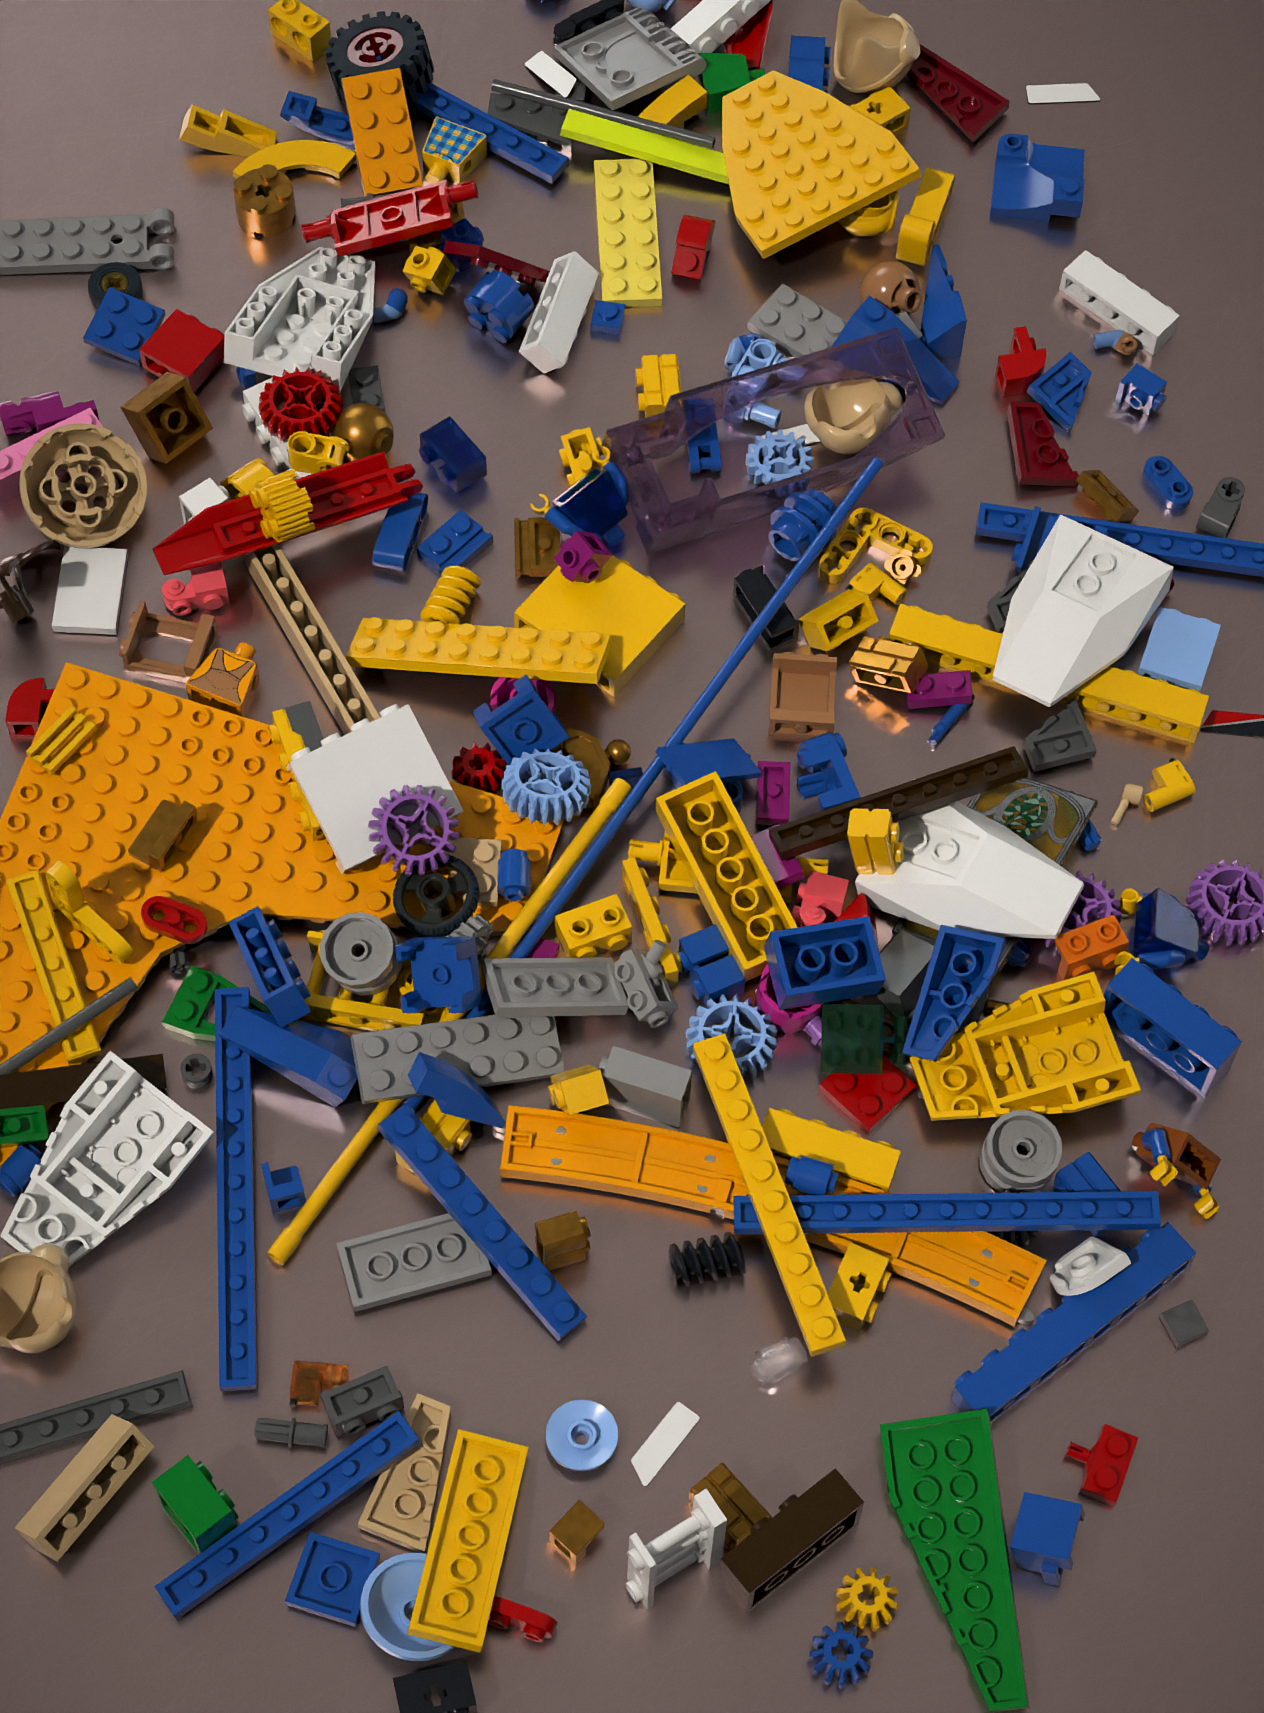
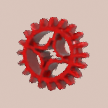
M296 366L294 373L289 374L284 369L283 377L273 375L272 383H265L264 392L260 393V406L258 408L264 428H268L271 436L277 435L280 442L289 439L293 433L299 431L329 437L330 429L332 430L337 424V416L342 413L343 407L340 390L337 385L333 384L331 376L324 378L321 370L312 374L310 367L305 372H300ZM284 401L283 408L278 411L279 405ZM323 402V403H324V406H323L322 409L318 412V411H317V409L319 408L318 405Z

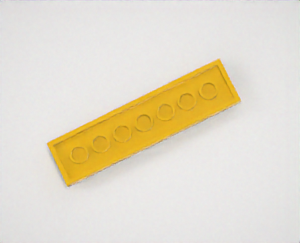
M372 617L362 619L346 654V660L350 667L519 679L527 674L533 680L598 684L612 643L611 634L596 632L585 633L565 630L481 626L468 623L446 624L438 621L422 622L408 619L393 620Z

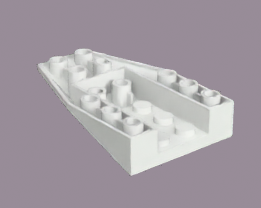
M318 247L259 284L225 331L224 363L278 377H283L284 369L290 374L294 373L296 366L300 372H305L310 367L312 374L321 370L324 378L331 376L333 384L337 385L341 391L373 321L375 261L349 254L338 257L335 249Z
M1060 514L1012 596L993 680L1045 706H1053L1126 654L1169 592L1174 567Z
M957 801L895 822L899 823V842H903L904 856L902 862H897V869L894 875H878L877 872L873 875L859 874L855 880L858 895L860 893L866 895L870 907L939 930L941 925L992 936L1043 939L1057 938L1084 888V883L1013 831Z

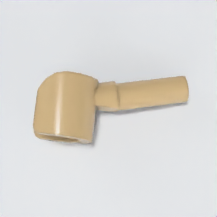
M1127 784L1125 786L1121 802L1111 820V824L1118 826L1129 803L1139 805L1143 791L1142 786Z

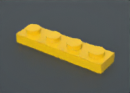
M635 857L622 860V879L649 949L655 940H660L667 945L658 963L663 969V974L669 987L677 986L678 972L682 971L681 961L678 953H672L668 943H671V937L667 925L660 924L657 915L660 914L658 901L655 895H649L646 888L649 886L647 873L644 867H638Z

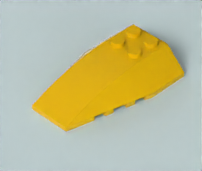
M1090 972L1025 992L1013 1003L1007 1006L1004 1004L993 1010L992 1014L977 1023L974 1021L965 1026L963 1031L952 1037L936 1062L910 1057V1063L931 1121L1001 1117L1014 1110H1030L1038 1114L1074 1113L1141 1093V1088L1129 1060L1123 1061L1105 1016L1106 1000L1095 973Z

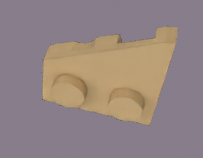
M474 838L448 840L456 846V849L453 853L444 852L447 855L464 861L477 878L480 889L479 903L477 905L497 907L498 860L501 854V840ZM448 869L451 878H454L457 872ZM460 893L459 896L464 904L467 894Z

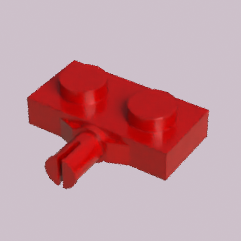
M1104 1424L1096 1444L1090 1450L1070 1441L1065 1456L1085 1463V1476L1079 1493L1113 1507L1117 1503L1138 1437Z

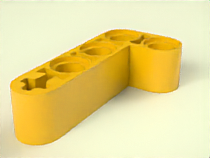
M929 167L926 168L910 214H905L901 224L896 252L897 260L923 267L926 266L953 190L955 174Z

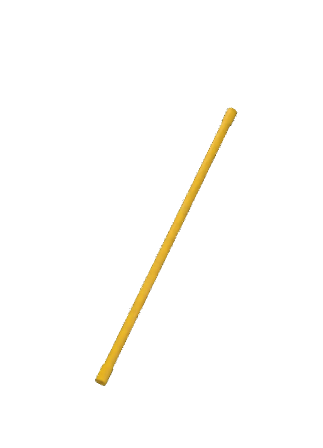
M621 778L614 780L600 799L599 805L485 959L508 957L607 820L617 811L631 792L632 788L625 780ZM481 964L478 969L480 988L482 992L483 989L486 987V983L481 970ZM448 1008L439 1022L460 1020L467 1011L464 1013H449ZM404 1098L378 1103L289 1226L283 1229L266 1252L272 1260L280 1265L285 1264L301 1242L304 1233L379 1133L377 1129L379 1123L390 1116Z

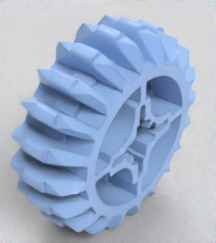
M535 748L532 754L522 752L520 758L514 757L512 763L506 765L501 786L504 803L508 804L510 812H517L519 819L528 817L531 824L536 820L542 821L544 826L549 821H553L558 825L561 819L570 822L573 815L580 816L583 808H586L589 802V795L591 794L590 777L588 770L584 769L583 763L575 761L573 755L563 756L562 750L553 753L550 752L549 748H547L546 752H539Z
M737 993L733 996V1001H727V998L722 994L718 1004L710 998L707 1001V1008L699 1006L696 1009L697 1016H691L689 1019L690 1028L686 1029L685 1037L689 1040L686 1042V1050L692 1053L690 1059L692 1064L698 1063L693 1052V1043L726 1034L728 1039L733 1029L735 1041H733L731 1049L734 1057L740 1053H749L743 1057L735 1058L743 1079L746 1074L753 1080L756 1077V1069L764 1072L767 1069V1062H771L774 1059L773 1050L777 1048L778 1042L775 1038L777 1028L775 1025H771L769 1014L762 1015L761 1004L754 1008L752 1007L750 997L742 1003L739 1002L740 998ZM727 1020V1021H726L724 1024H722V1025H714V1024H716V1023H718V1022ZM740 1022L745 1023L752 1029L743 1027Z

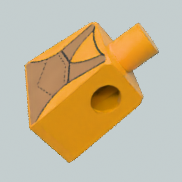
M240 642L233 653L222 648L214 649L187 680L188 699L246 717L260 679L258 665L252 661L256 650L245 642Z

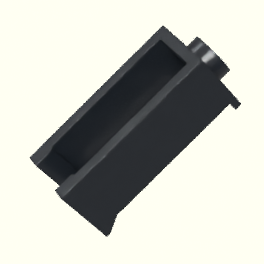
M762 565L753 570H744L734 578L733 596L752 624L777 591L766 574L763 575L764 567ZM785 602L760 635L770 652L798 639L800 622L794 619Z

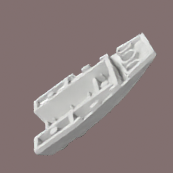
M109 1051L65 1104L60 1114L61 1120L55 1132H51L45 1144L47 1148L41 1158V1163L35 1165L30 1175L31 1180L24 1194L21 1193L0 1236L19 1252L30 1253L35 1247L42 1244L57 1245L67 1253L70 1267L167 1192L205 1147L215 1132L158 1090L117 1055Z

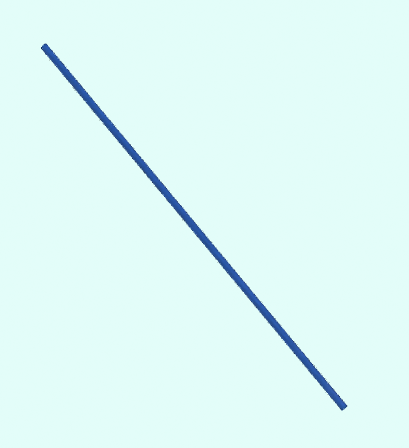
M873 457L664 746L682 744L882 468L884 463L881 459ZM658 755L510 958H527L553 922L555 916L561 911L666 766ZM488 990L482 995V1004L474 1007L466 1019L485 1016L492 1006ZM426 1095L409 1097L403 1105L406 1104L412 1112H415Z

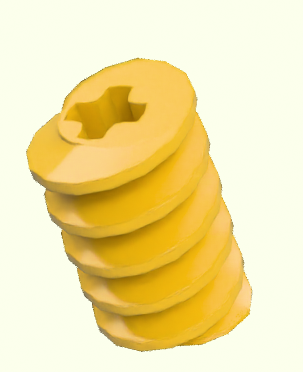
M445 567L441 577L436 582V587L431 592V597L428 598L425 607L420 612L421 621L460 624L459 618L465 616V608L470 606V598L476 595L475 589L480 587L481 579L474 572L464 567Z

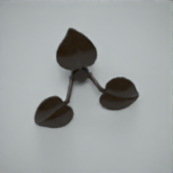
M55 540L43 542L24 553H18L0 561V582L5 589L0 593V609L3 608L12 623L34 612L33 607L25 596L28 592L24 587L21 575L22 567L29 559L43 550L60 549L59 543ZM12 568H14L18 588L16 585L10 587L5 576H10Z

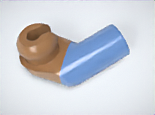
M1123 330L1093 334L1095 349L1112 347L1124 355H1131L1138 347L1137 340Z

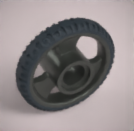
M447 855L449 860L445 864L436 859L438 868H447L457 872L455 877L449 881L438 873L420 876L416 866H413L410 876L405 875V870L401 873L400 878H398L395 884L393 905L400 921L412 932L422 936L426 935L427 937L445 936L447 933L451 934L454 930L458 929L461 923L468 921L469 917L475 913L480 897L479 884L472 869L459 858ZM425 864L426 871L431 870V869L428 867V865ZM407 892H416L417 897L426 910L425 915L420 920L415 919L408 912L406 906ZM442 892L438 898L430 899L434 893ZM460 893L467 894L460 910L449 919L443 921L441 917L449 915L454 910L457 902L456 895Z

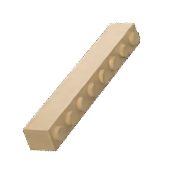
M276 544L243 555L244 564L344 735L352 732L350 726L363 719L368 718L371 723L381 718L280 546Z

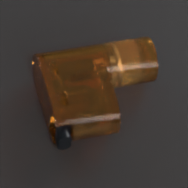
M295 1360L289 1396L290 1407H296V1404L319 1407L322 1384L340 1386L347 1383L349 1365Z

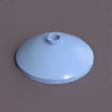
M404 1553L382 1562L366 1580L360 1600L361 1619L370 1638L388 1654L408 1661L436 1659L455 1648L451 1645L407 1635L410 1619L407 1615L413 1612L427 1555L425 1553Z

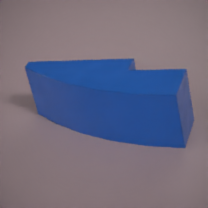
M421 1052L418 1053L408 1073L416 1093L434 1097L441 1113L503 1128L505 1121L499 1109L479 1084L455 1066L439 1058Z

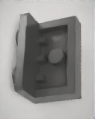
M384 1366L320 1394L337 1437L342 1434L349 1436L359 1433L365 1429L366 1424L377 1419L385 1421L404 1408L403 1396L398 1391L388 1366Z

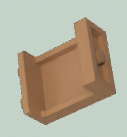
M793 652L773 654L768 736L814 738L827 732L833 734L837 657H829L825 654H816L814 656L799 655Z

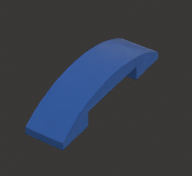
M292 91L288 92L280 112V116L283 119L317 137L354 146L348 114L317 106V98Z

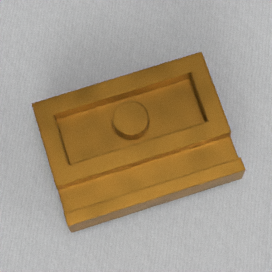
M531 517L528 520L514 518L516 577H520V575L548 577L558 566L554 557L561 550L560 531L548 522L545 517Z

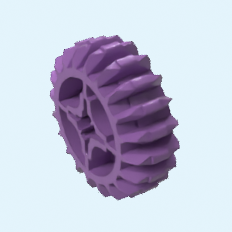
M404 785L402 797L398 791L392 789L389 793L392 802L385 797H381L379 804L383 809L373 808L371 813L379 820H370L368 823L370 829L378 831L369 835V841H380V844L373 848L374 854L385 851L386 854L383 856L381 863L385 865L390 859L394 860L395 863L392 867L394 872L399 870L401 864L405 865V875L407 876L411 875L413 866L417 867V872L420 876L426 872L425 864L433 872L438 869L436 859L445 864L449 858L444 851L453 853L456 849V846L448 840H458L460 835L456 831L449 830L459 825L458 819L447 818L454 813V807L451 806L443 809L442 806L447 798L442 796L436 802L432 799L435 795V790L432 788L427 793V796L422 795V785L416 786L415 794H411L410 787ZM403 806H419L418 811L413 816L406 817L399 814L397 817L392 814ZM428 811L435 816L439 823L440 837L435 835V831L429 828L426 823ZM420 817L421 820L418 824L420 828L418 831H422V834L417 833L415 837H412L410 843L407 844L410 829H406L405 826L410 828ZM387 824L392 825L393 830L401 836L402 843L399 850L391 843L388 837ZM416 844L436 846L434 850L424 855H408L412 846Z
M1222 859L1217 867L1210 863L1205 871L1200 870L1195 880L1191 881L1190 891L1186 897L1187 904H1189L1187 909L1188 915L1194 916L1192 921L1193 927L1203 926L1202 936L1209 933L1213 934L1214 943L1223 938L1227 947L1232 944L1233 940H1236L1242 946L1247 939L1254 942L1258 939L1259 934L1264 935V879H1261V869L1252 872L1250 870V862L1244 867H1240L1237 859L1232 861L1231 866H1228L1224 859ZM1233 896H1236L1235 902L1232 904L1231 909L1228 910L1229 903Z
M1081 870L1076 872L1075 877L1084 883V888L1072 908L1073 912H1070L1058 935L1092 923L1097 918L1102 919L1114 915L1120 923L1122 914L1119 909L1121 905L1120 900L1114 899V889L1105 890L1106 881L1095 882L1094 873L1085 878L1082 877ZM1046 939V946L1049 947L1055 944L1054 939Z

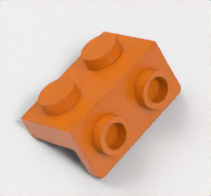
M1111 915L1058 935L1054 939V943L1062 957L1057 972L1063 981L1103 967L1111 969L1118 966L1114 965L1115 958L1120 952H1126L1129 941L1117 918Z

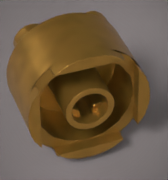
M266 164L261 168L246 172L234 181V201L237 220L244 231L252 235L256 232L263 234V237H274L290 228L296 209L293 185L284 173L278 171L274 165Z

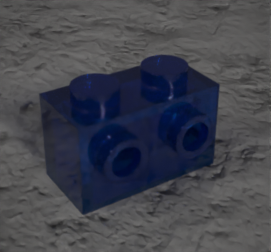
M450 416L420 434L421 448H419L421 458L426 464H432L437 470L442 483L445 485L449 484L456 493L487 475L486 456Z

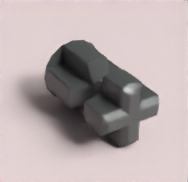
M186 944L173 949V952L170 953V972L181 973L183 965L187 971L189 970L188 954L185 953Z

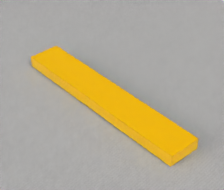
M37 869L7 879L6 883L55 1026L57 1027L85 1008L86 1005L43 881ZM91 1020L61 1040L69 1065L102 1054Z

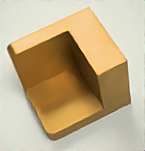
M579 1499L549 1530V1542L576 1566L586 1556V1547L604 1529L605 1523Z

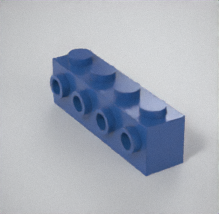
M259 906L229 921V925L259 992L280 1028L310 1013L311 1010L306 998L311 995L301 978L296 980L301 974L293 959L290 958L292 954L283 940V935L274 919L268 922Z

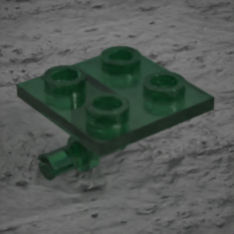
M822 1004L821 1072L882 1074L883 1042L893 1044L892 1064H907V1055H904L902 1051L907 1038L908 1016H893V1037H883L884 1005Z

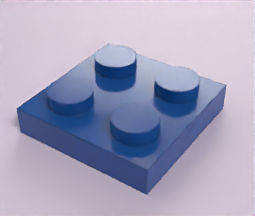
M109 287L83 336L84 343L140 366L142 361L139 349L160 327L165 317V310Z
M310 1532L288 1590L285 1604L356 1627L361 1614L360 1600L363 1587L369 1575L378 1566L380 1553Z

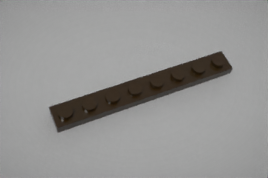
M1015 746L770 828L769 838L781 861L848 839L849 816L853 808L869 809V812L873 809H889L892 821L895 823L1027 778L1028 767Z

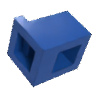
M1137 363L1120 381L1115 400L1119 403L1125 400L1133 408L1149 415L1153 410L1159 411L1166 401L1167 396L1164 395L1167 381Z

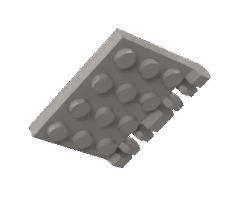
M639 7L553 46L555 56L612 111L624 107L640 97L649 95L663 86L674 83L686 75L695 77L701 74L707 65L706 61L692 48L688 49L687 44L663 22H660L650 10Z

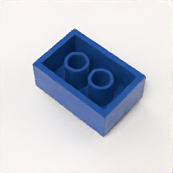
M869 916L770 932L764 945L779 1010L878 994L886 980Z

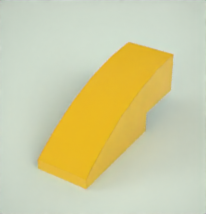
M687 75L656 98L638 117L684 129V121L707 108V91L690 75Z
M192 104L184 117L179 140L215 152L249 157L259 150L274 145L277 131L223 109L220 115H217Z

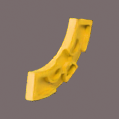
M286 141L268 146L246 158L233 170V177L237 179L248 171L271 164L284 174L286 170L305 168V170L323 172L340 179L355 162L356 153L345 147L325 141Z

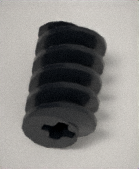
M725 1232L723 1243L717 1235H711L709 1246L704 1238H697L696 1249L689 1240L683 1242L682 1252L675 1243L669 1246V1264L676 1288L678 1278L680 1277L686 1286H690L691 1277L694 1274L700 1283H704L705 1272L708 1271L714 1280H718L719 1269H723L728 1278L732 1277L733 1266H737L742 1275L746 1273L741 1243L738 1238L737 1240L731 1232Z

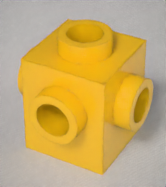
M415 246L413 252L407 258L402 271L410 280V285L420 292L429 290L443 295L456 268L447 256L437 248L428 247L426 249Z

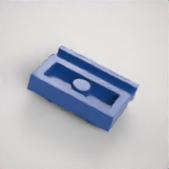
M460 509L417 547V555L439 572L448 566L465 568L493 543V535L485 532L480 524Z

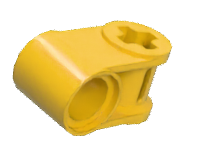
M305 431L295 432L288 439V463L297 472L314 474L330 469L331 465L332 467L342 465L344 456L348 454L350 446L339 437L322 436Z

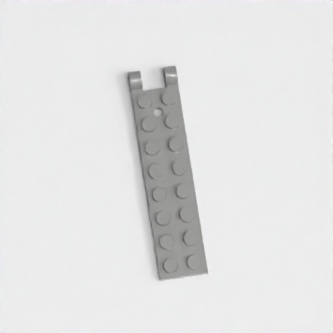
M158 208L153 210L151 214L0 220V275L88 272L111 262L125 263L135 270H168L174 264L173 248L168 244L158 243L148 250V234L167 235L172 233L174 230V213L166 208ZM115 240H122V242L118 244L112 243Z

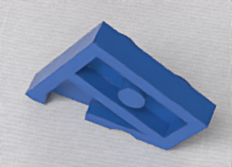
M1069 352L1030 384L1026 392L1040 403L1068 432L1075 422L1078 408L1082 402L1084 391L1092 372L1073 353Z

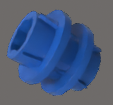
M808 488L803 493L793 492L785 499L784 506H780L771 514L772 530L769 532L768 538L773 548L785 559L798 561L837 508L835 503L822 492L809 490ZM837 530L834 532V534L829 539L827 544L830 543L836 537Z

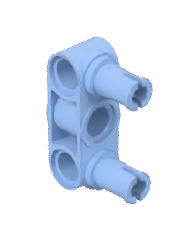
M757 339L753 341L742 360L736 365L731 379L724 389L723 417L730 423L736 424L745 420H753L776 429L780 422L782 411L760 403L758 400L762 397L771 376L775 377L778 375L801 384L805 378L807 366L783 357V354L776 350V346L770 340Z

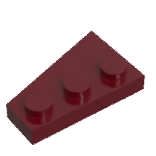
M446 241L443 253L468 260L473 266L483 269L490 267L510 277L511 275L518 276V282L534 286L536 281L546 283L550 272L480 245Z

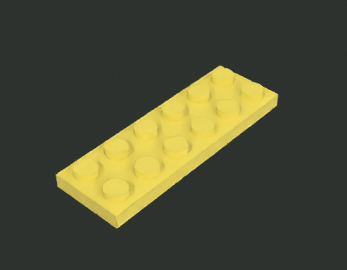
M642 159L594 160L602 301L625 304V307L662 306L653 163Z

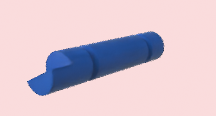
M970 704L952 705L940 719L939 723L931 730L932 735L928 741L936 745Z

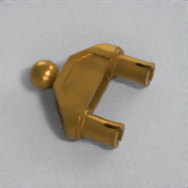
M565 726L564 728L569 738L551 749L550 752L557 753L562 750L563 756L573 755L575 761L583 763L584 769L588 770L591 784V794L589 795V802L586 807L596 808L599 805L600 799L605 794L610 780V762L616 765L627 762L631 756L630 745L624 740L617 739L611 741L606 750H603L597 737Z

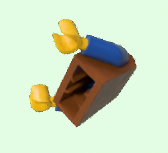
M1151 1123L1148 1125L1145 1133L1138 1132L1135 1134L1132 1140V1148L1139 1157L1154 1167L1150 1171V1175L1155 1181L1160 1179L1164 1187L1174 1178L1192 1184L1195 1194L1202 1196L1193 1204L1205 1219H1208L1219 1210V1203L1210 1193L1212 1190L1210 1182L1221 1158L1184 1131Z

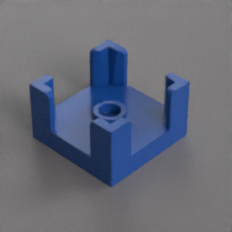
M527 674L513 684L518 694L491 712L488 704L484 703L473 711L479 727L508 765L512 763L514 757L520 758L522 752L532 754L535 748L539 752H546L547 748L551 750L569 738L561 720L545 704Z
M838 743L800 753V762L806 768L823 763L822 771L797 779L796 786L802 798L819 794L818 800L821 805V811L861 798Z
M415 937L395 946L397 962H402L409 958L411 960L414 991L401 997L402 1013H419L430 1007H450L449 1013H464L482 1004L475 937Z

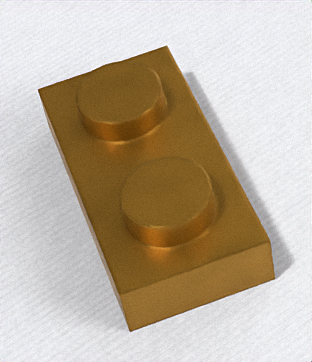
M1100 470L1082 471L1076 479L1083 487L1084 494L1096 501L1103 508L1105 516L1115 522L1130 521L1138 514L1139 510Z

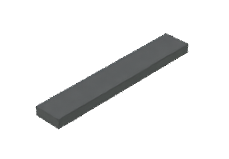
M184 1371L174 1372L0 1424V1465L91 1438L111 1414L135 1425L193 1407Z

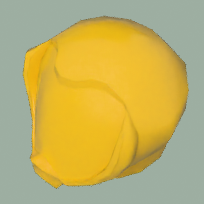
M899 189L838 220L839 224L848 233L859 237L889 233L895 223Z

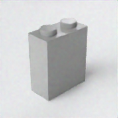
M613 1045L609 1057L603 1056L598 1068L601 1070L610 1103L606 1105L680 1128L690 1100L692 1070Z

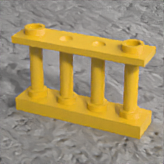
M325 930L319 932L308 931L307 938L311 952H316V956L307 984V989L311 996L306 998L311 1012L302 1016L301 1019L369 1031L426 1024L424 1013H402V1008L387 1007L385 1002L389 988L374 994L372 1001L368 1003L354 1001L352 999L353 993L348 992L342 986L338 996L329 997L321 995L319 992L326 970L320 959V943ZM410 958L403 961L402 968L411 967ZM412 978V982H411V985H410L409 992L414 991L413 978Z

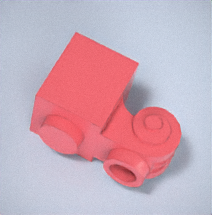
M221 562L190 569L191 581L186 585L179 579H170L162 586L164 604L177 616L187 615L194 608H198V611L205 609L215 610L221 606L230 605Z
M810 870L807 883L800 882L796 902L802 904L801 906L794 905L792 917L797 927L834 922L841 915L849 880Z

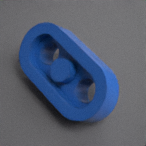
M1163 456L1149 458L1144 465L1142 473L1145 483L1167 508L1177 511L1187 508L1193 496L1191 484L1168 458Z

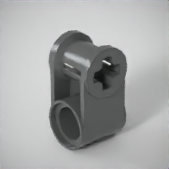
M1233 477L1222 479L1218 483L1209 502L1204 506L1196 528L1217 537L1227 538L1241 507V500L1245 493L1244 484Z

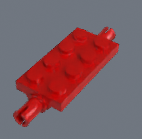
M474 179L448 186L447 181L444 180L334 209L332 214L326 216V219L302 224L301 230L306 243L331 236L334 239L338 257L355 254L362 250L381 247L389 243L412 239L419 235L454 227L452 217L453 204L478 199L479 194Z

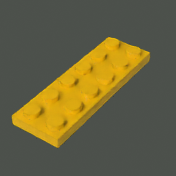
M458 1429L407 1635L478 1653L481 1652L529 1447Z

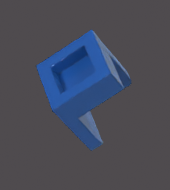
M268 1162L261 1163L272 1213L301 1207L306 1203L297 1166L270 1171Z

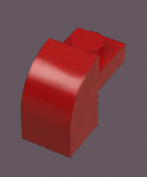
M690 215L683 216L675 244L677 246L671 274L702 279L707 250L711 248L715 220Z
M1026 326L1014 328L1011 342L1013 354L998 356L995 375L1003 398L1028 394L1026 391L1029 385L1043 375L1047 358L1046 348L1036 350L1035 339L1029 337Z
M44 678L28 680L19 685L11 694L5 720L10 738L35 737L54 692V689H47Z

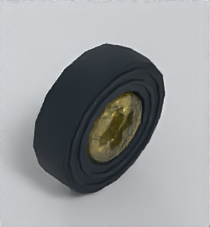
M111 262L101 265L91 273L88 280L89 297L97 308H99L108 288L111 287L110 285H120V288L116 290L138 299L142 295V281L139 274L133 267L125 263Z

